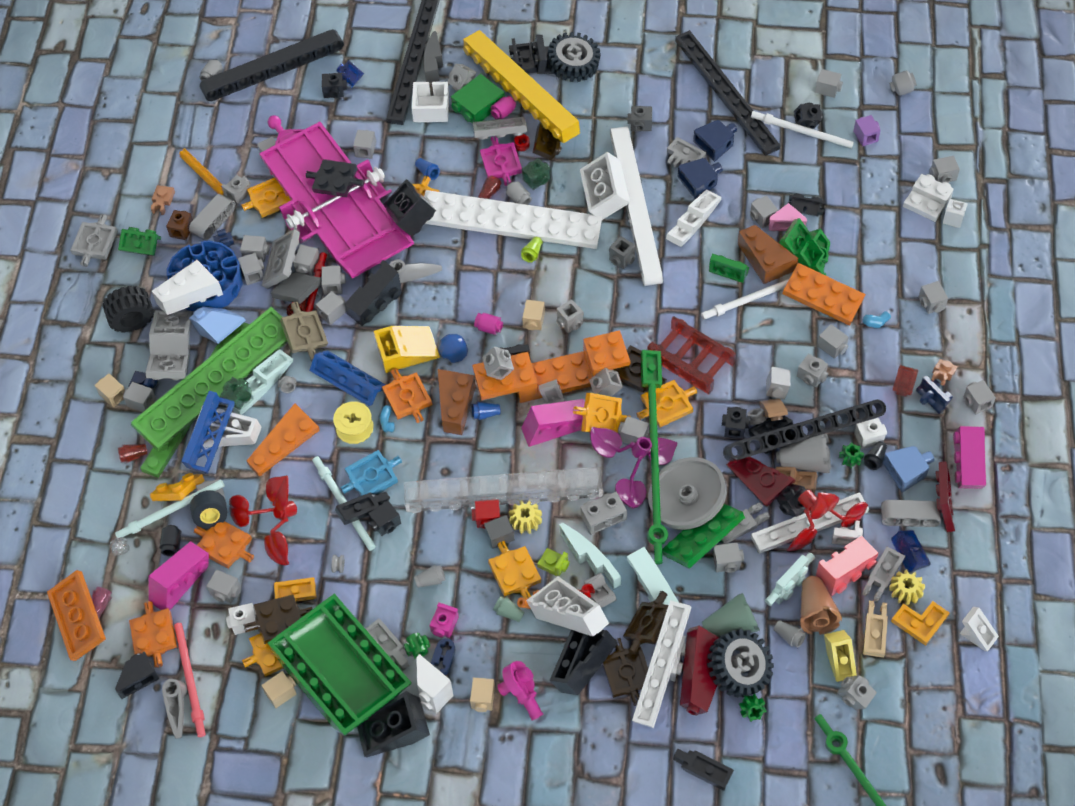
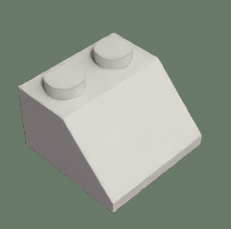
M419 654L417 656V686L421 704L426 710H433L437 714L454 696L451 680Z

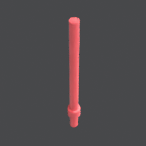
M176 623L174 628L192 708L191 719L195 723L197 737H204L206 735L203 723L205 718L203 710L200 709L184 630L182 623Z

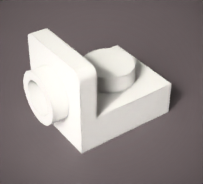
M855 521L853 530L846 527L834 528L832 544L846 546L861 537L863 528H859L860 521Z

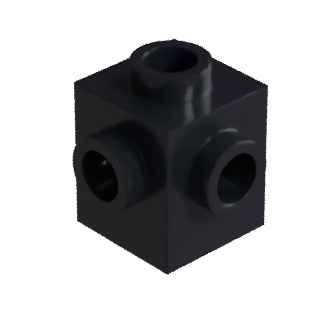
M343 73L322 74L321 87L323 97H344V90H347V80L343 79Z
M810 102L800 104L794 110L795 124L811 129L816 128L823 119L820 104Z
M727 407V414H723L721 425L725 426L724 437L744 439L745 428L749 429L750 417H746L747 409Z
M792 484L790 487L785 488L782 494L776 498L780 505V510L785 515L797 517L804 513L805 508L798 501V498L803 492L807 491L805 487Z

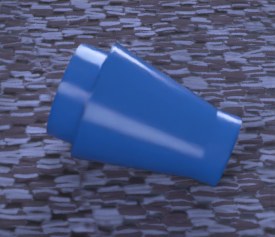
M422 158L416 160L415 166L423 176H426V178L428 176L431 180H435L439 176L440 170L438 165Z
M478 401L472 404L473 419H478V421L500 415L501 413L500 404Z

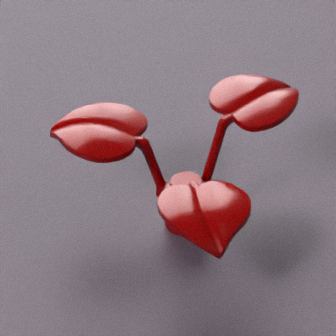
M287 475L270 478L266 483V494L268 499L273 502L274 508L248 511L249 503L245 497L235 495L229 499V510L232 520L239 527L247 526L249 524V515L273 512L275 518L281 520L270 530L271 535H267L264 539L265 550L268 556L280 565H289L288 545L285 536L276 530L285 522H288L289 517L297 514L296 504L293 501H288L289 484Z
M811 490L803 492L798 501L805 508L803 512L806 514L810 526L803 529L797 535L789 548L786 549L787 552L800 550L814 540L818 531L814 529L815 526L812 519H819L829 511L843 520L840 525L847 528L853 526L856 520L859 521L863 517L868 504L866 502L857 503L847 511L846 515H840L833 510L839 502L837 495L818 493L816 497Z

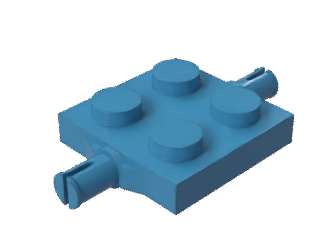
M377 450L344 468L350 482L340 487L343 494L355 489L361 496L370 492L376 495L398 483L392 468L402 463V460L397 456L388 461Z

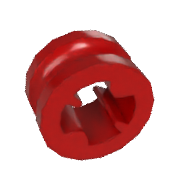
M523 134L514 138L516 150L524 152L529 149L530 138L527 135Z

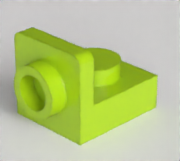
M546 548L537 563V567L558 577L562 571L566 572L570 564L568 553L563 552L561 555Z

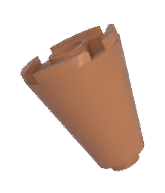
M809 576L802 582L801 628L808 634H813L812 631L819 632V635L832 632L840 626L839 622L840 620L842 621L841 613L822 579L816 576Z

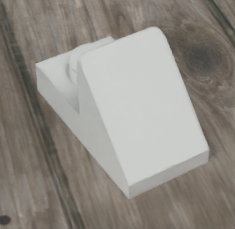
M950 199L943 224L960 228L968 203Z
M972 607L962 621L965 627L960 634L982 650L988 652L999 636L979 607Z

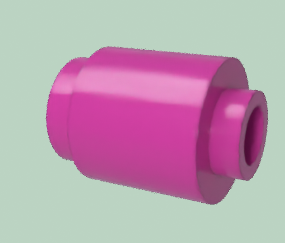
M510 96L503 97L491 106V115L495 119H504L515 110L516 102Z
M483 312L482 314H477L474 327L478 328L479 331L496 335L498 332H501L503 322H501V317Z

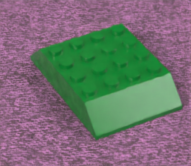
M335 593L268 642L269 647L285 671L293 678L295 683L330 725L344 736L412 684Z

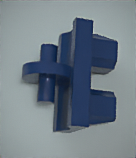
M928 376L922 378L921 384L916 388V391L922 396L919 402L922 405L928 403L940 414L950 403L953 396L948 391L943 392L939 388L940 382L937 379L932 381Z

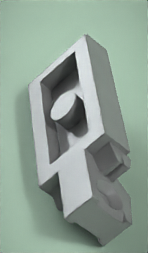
M380 618L365 628L394 663L396 662L402 670L409 667L408 660L404 657L407 654L404 646Z

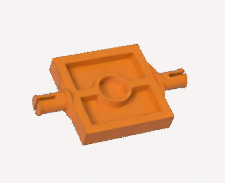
M394 368L395 372L392 369L390 373L394 380L382 386V390L397 420L413 414L417 423L422 422L424 418L420 411L431 406L432 401L417 372L408 376H401L397 368Z
M224 521V523H217L208 530L198 526L194 529V533L202 537L197 546L208 552L209 559L229 569L239 558L249 563L253 560L254 555L245 551L246 546L252 540L251 535Z
M148 601V604L147 602L144 603L146 614L129 620L134 653L138 654L145 651L148 657H153L154 667L158 668L159 665L160 667L163 666L161 655L168 650L177 648L169 608L154 612L153 603Z

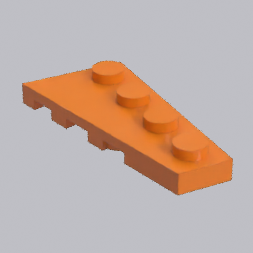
M294 403L246 460L247 464L260 477L320 431L319 426Z

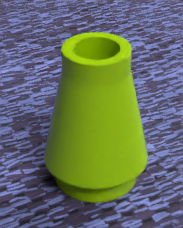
M533 237L522 248L521 257L524 261L532 263L537 260L543 243L541 238Z

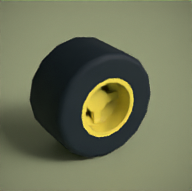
M206 490L198 493L191 500V516L193 522L198 527L210 529L217 523H224L228 514L226 501L219 492Z

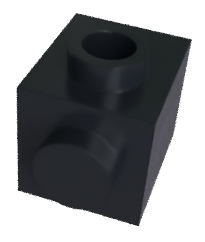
M389 501L369 513L370 521L368 523L374 532L378 531L381 536L393 532L401 524L399 513Z

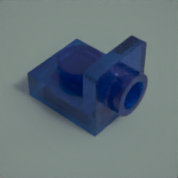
M349 60L345 64L341 63L336 69V72L343 73V79L347 80V83L352 87L364 75Z

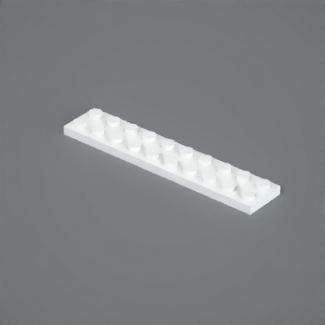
M429 190L425 191L424 197L436 209L432 219L425 224L531 240L533 237H539L545 242L597 249L602 216Z

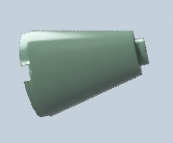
M743 593L735 596L702 621V627L717 637L738 629H743V631L750 630L751 633L760 631Z

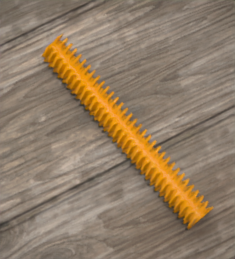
M186 148L180 151L179 157L216 193L224 196L221 187L222 183L202 166Z

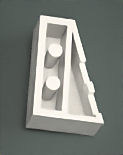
M198 260L152 290L156 304L167 315L188 308L190 304L195 302H205L206 298L223 295L219 282Z
M217 409L218 414L225 412L224 410ZM231 413L219 447L256 444L261 430L258 420ZM219 420L211 424L210 429L212 432L220 428L221 423ZM213 439L206 440L203 446L212 447L214 444Z

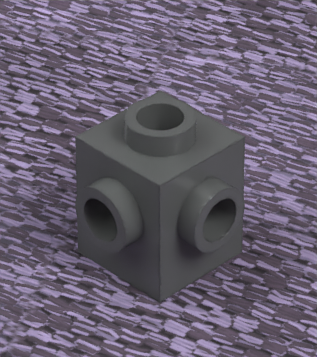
M631 106V113H628L627 124H631V131H652V106Z
M620 236L609 247V260L613 265L619 266L622 269H625L628 264L631 265L636 257L635 244Z

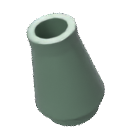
M502 596L499 597L493 608V611L497 612L496 615L515 620L518 623L525 613L509 598Z

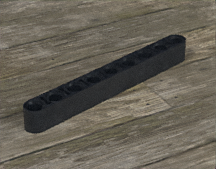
M328 30L206 78L200 82L199 87L207 101H215L338 52L344 47V42L336 30Z
M877 399L726 445L723 449V456L727 461H737L884 415L886 405L882 400ZM872 405L876 408V414L872 410ZM855 410L859 413V419L855 416ZM838 416L841 417L842 424L838 422ZM820 421L824 422L825 429L821 428ZM803 426L807 428V435L803 432ZM786 431L790 434V440L785 437ZM768 436L773 440L772 445L767 441ZM750 442H753L755 445L754 451L750 448ZM732 447L736 448L737 456L732 454Z

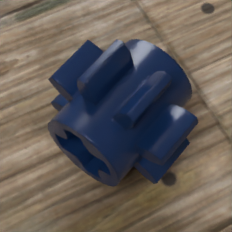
M225 229L216 231L217 235L213 236L214 242L223 243L229 248L231 245H234L231 232L226 233Z

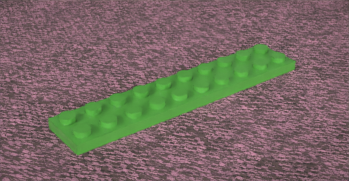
M270 307L186 376L185 379L131 422V426L159 451L198 418L209 391L216 392L222 398L252 373L257 366L287 343L280 322L282 316Z

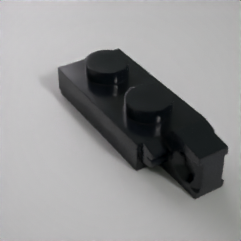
M370 492L337 505L335 511L343 524L347 525L369 516L371 511L389 501L390 496L387 492L379 495Z
M677 749L673 757L674 761L682 765L681 768L723 791L734 772L732 768L696 750L694 752L689 750L686 753Z

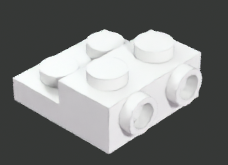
M921 174L913 185L911 193L904 201L903 207L936 222L952 198L954 189L947 182L940 183L936 181L930 174L926 176Z

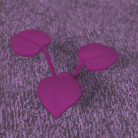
M592 427L590 430V440L594 450L599 455L612 458L616 451L621 453L632 448L633 456L638 458L630 480L626 478L620 479L615 485V492L617 491L621 501L628 507H639L646 498V487L641 481H634V476L641 460L645 456L649 455L651 461L650 449L652 443L650 438L640 437L636 443L631 442L629 445L620 448L622 446V439L617 432L607 428ZM658 437L660 466L667 465L672 460L677 442Z

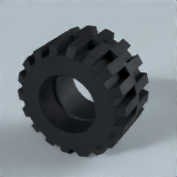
M139 286L121 287L109 293L107 298L103 300L102 306L108 325L114 331L125 333L139 330L145 327L147 323H150L154 317V310L149 295L145 289L139 288Z

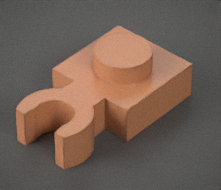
M156 186L152 197V214H155L157 209H160L161 215L165 214L164 206H170L175 194L173 187Z
M940 359L933 369L931 380L939 379L941 381L940 385H945L946 380H951L958 366L953 365L950 361Z

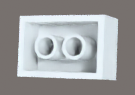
M606 152L580 169L588 210L591 214L602 216L603 220L630 203L619 159Z

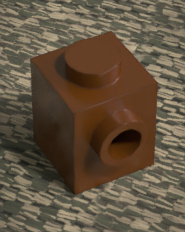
M173 211L166 225L170 237L187 240L190 234L189 227L193 221L191 213L187 211Z

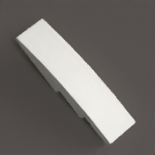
M705 190L688 206L687 212L678 219L677 225L667 233L666 239L682 247L702 226L719 204L722 197L709 190Z

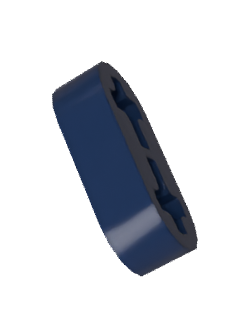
M444 638L437 643L431 660V664L434 667H438L440 662L443 661V668L440 669V672L445 676L449 673L456 651L454 642L451 639ZM446 645H449L450 650H447L444 656L442 648H445Z

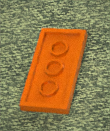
M800 263L797 264L782 292L783 295L849 326L866 295Z
M74 571L47 591L70 660H78L106 640L82 571Z

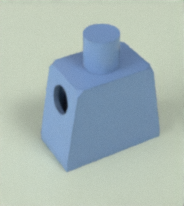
M911 446L885 453L883 464L900 491L904 492L927 476L929 471L928 464L934 462V456L930 451L921 454L917 447Z

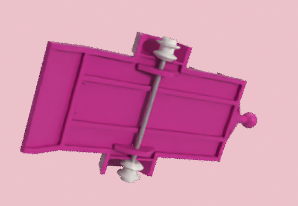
M273 115L268 118V126L278 132V137L274 146L259 153L260 158L268 167L270 174L276 178L284 189L286 196H289L291 201L279 208L290 231L296 229L300 232L298 239L300 244L317 235L337 264L352 279L378 265L382 260L385 261L414 244L412 238L394 222L380 201L392 192L391 189L386 191L381 185L384 182L383 178H385V175L380 168L374 167L373 171L368 159L358 164L355 178L364 179L365 184L363 187L354 185L349 190L347 198L314 193L312 186L315 179L306 178V171L317 172L323 159L351 163L320 121L306 129L284 130L281 126V119L278 116Z

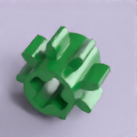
M851 442L848 446H842V451L839 453V458L843 459L842 465L850 466V468L856 464L860 466L861 459L864 457V453L860 452V445L857 446Z
M420 633L409 635L406 638L407 643L404 644L408 657L413 655L415 659H417L419 654L424 657L428 653L427 648H430L427 636L423 635L421 637Z
M756 694L744 696L742 703H739L742 709L740 711L742 717H748L750 722L752 720H760L763 713L766 712L763 698L758 699Z

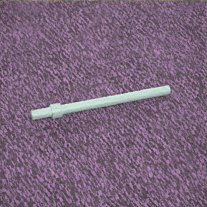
M318 456L313 458L312 461L318 469V475L322 480H325L338 503L347 502L331 477L332 473L329 468L324 466ZM359 520L352 522L368 550L372 551L375 549V544Z
M219 480L185 497L183 500H179L139 521L135 520L129 523L127 527L115 532V535L118 539H121L131 533L135 534L141 531V528L189 505L193 497L198 493L206 490L217 491L225 487L222 480Z

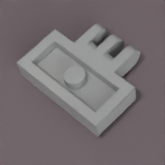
M676 137L667 147V153L671 154L667 163L671 165L674 162L673 166L676 168L680 164L706 157V152L679 137Z

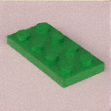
M723 504L720 511L707 523L696 528L682 530L662 549L663 555L690 569L745 519L744 513L727 504Z

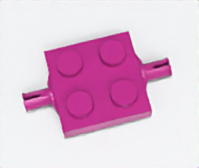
M492 136L490 138L492 146L480 150L488 181L503 178L504 185L508 186L511 183L510 176L522 173L520 160L514 142L499 144L498 138Z

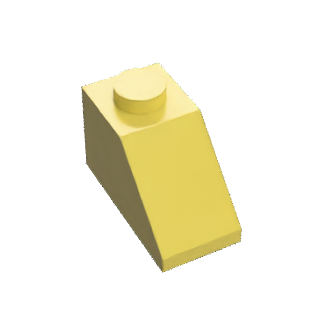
M845 630L824 634L826 652L835 680L839 682L848 676H857L850 636Z

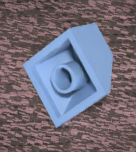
M212 307L199 308L189 318L199 335L217 344L246 321L245 318L227 309Z

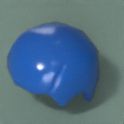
M447 334L440 340L438 351L443 359L446 358L451 363L462 361L467 356L468 347L462 336Z

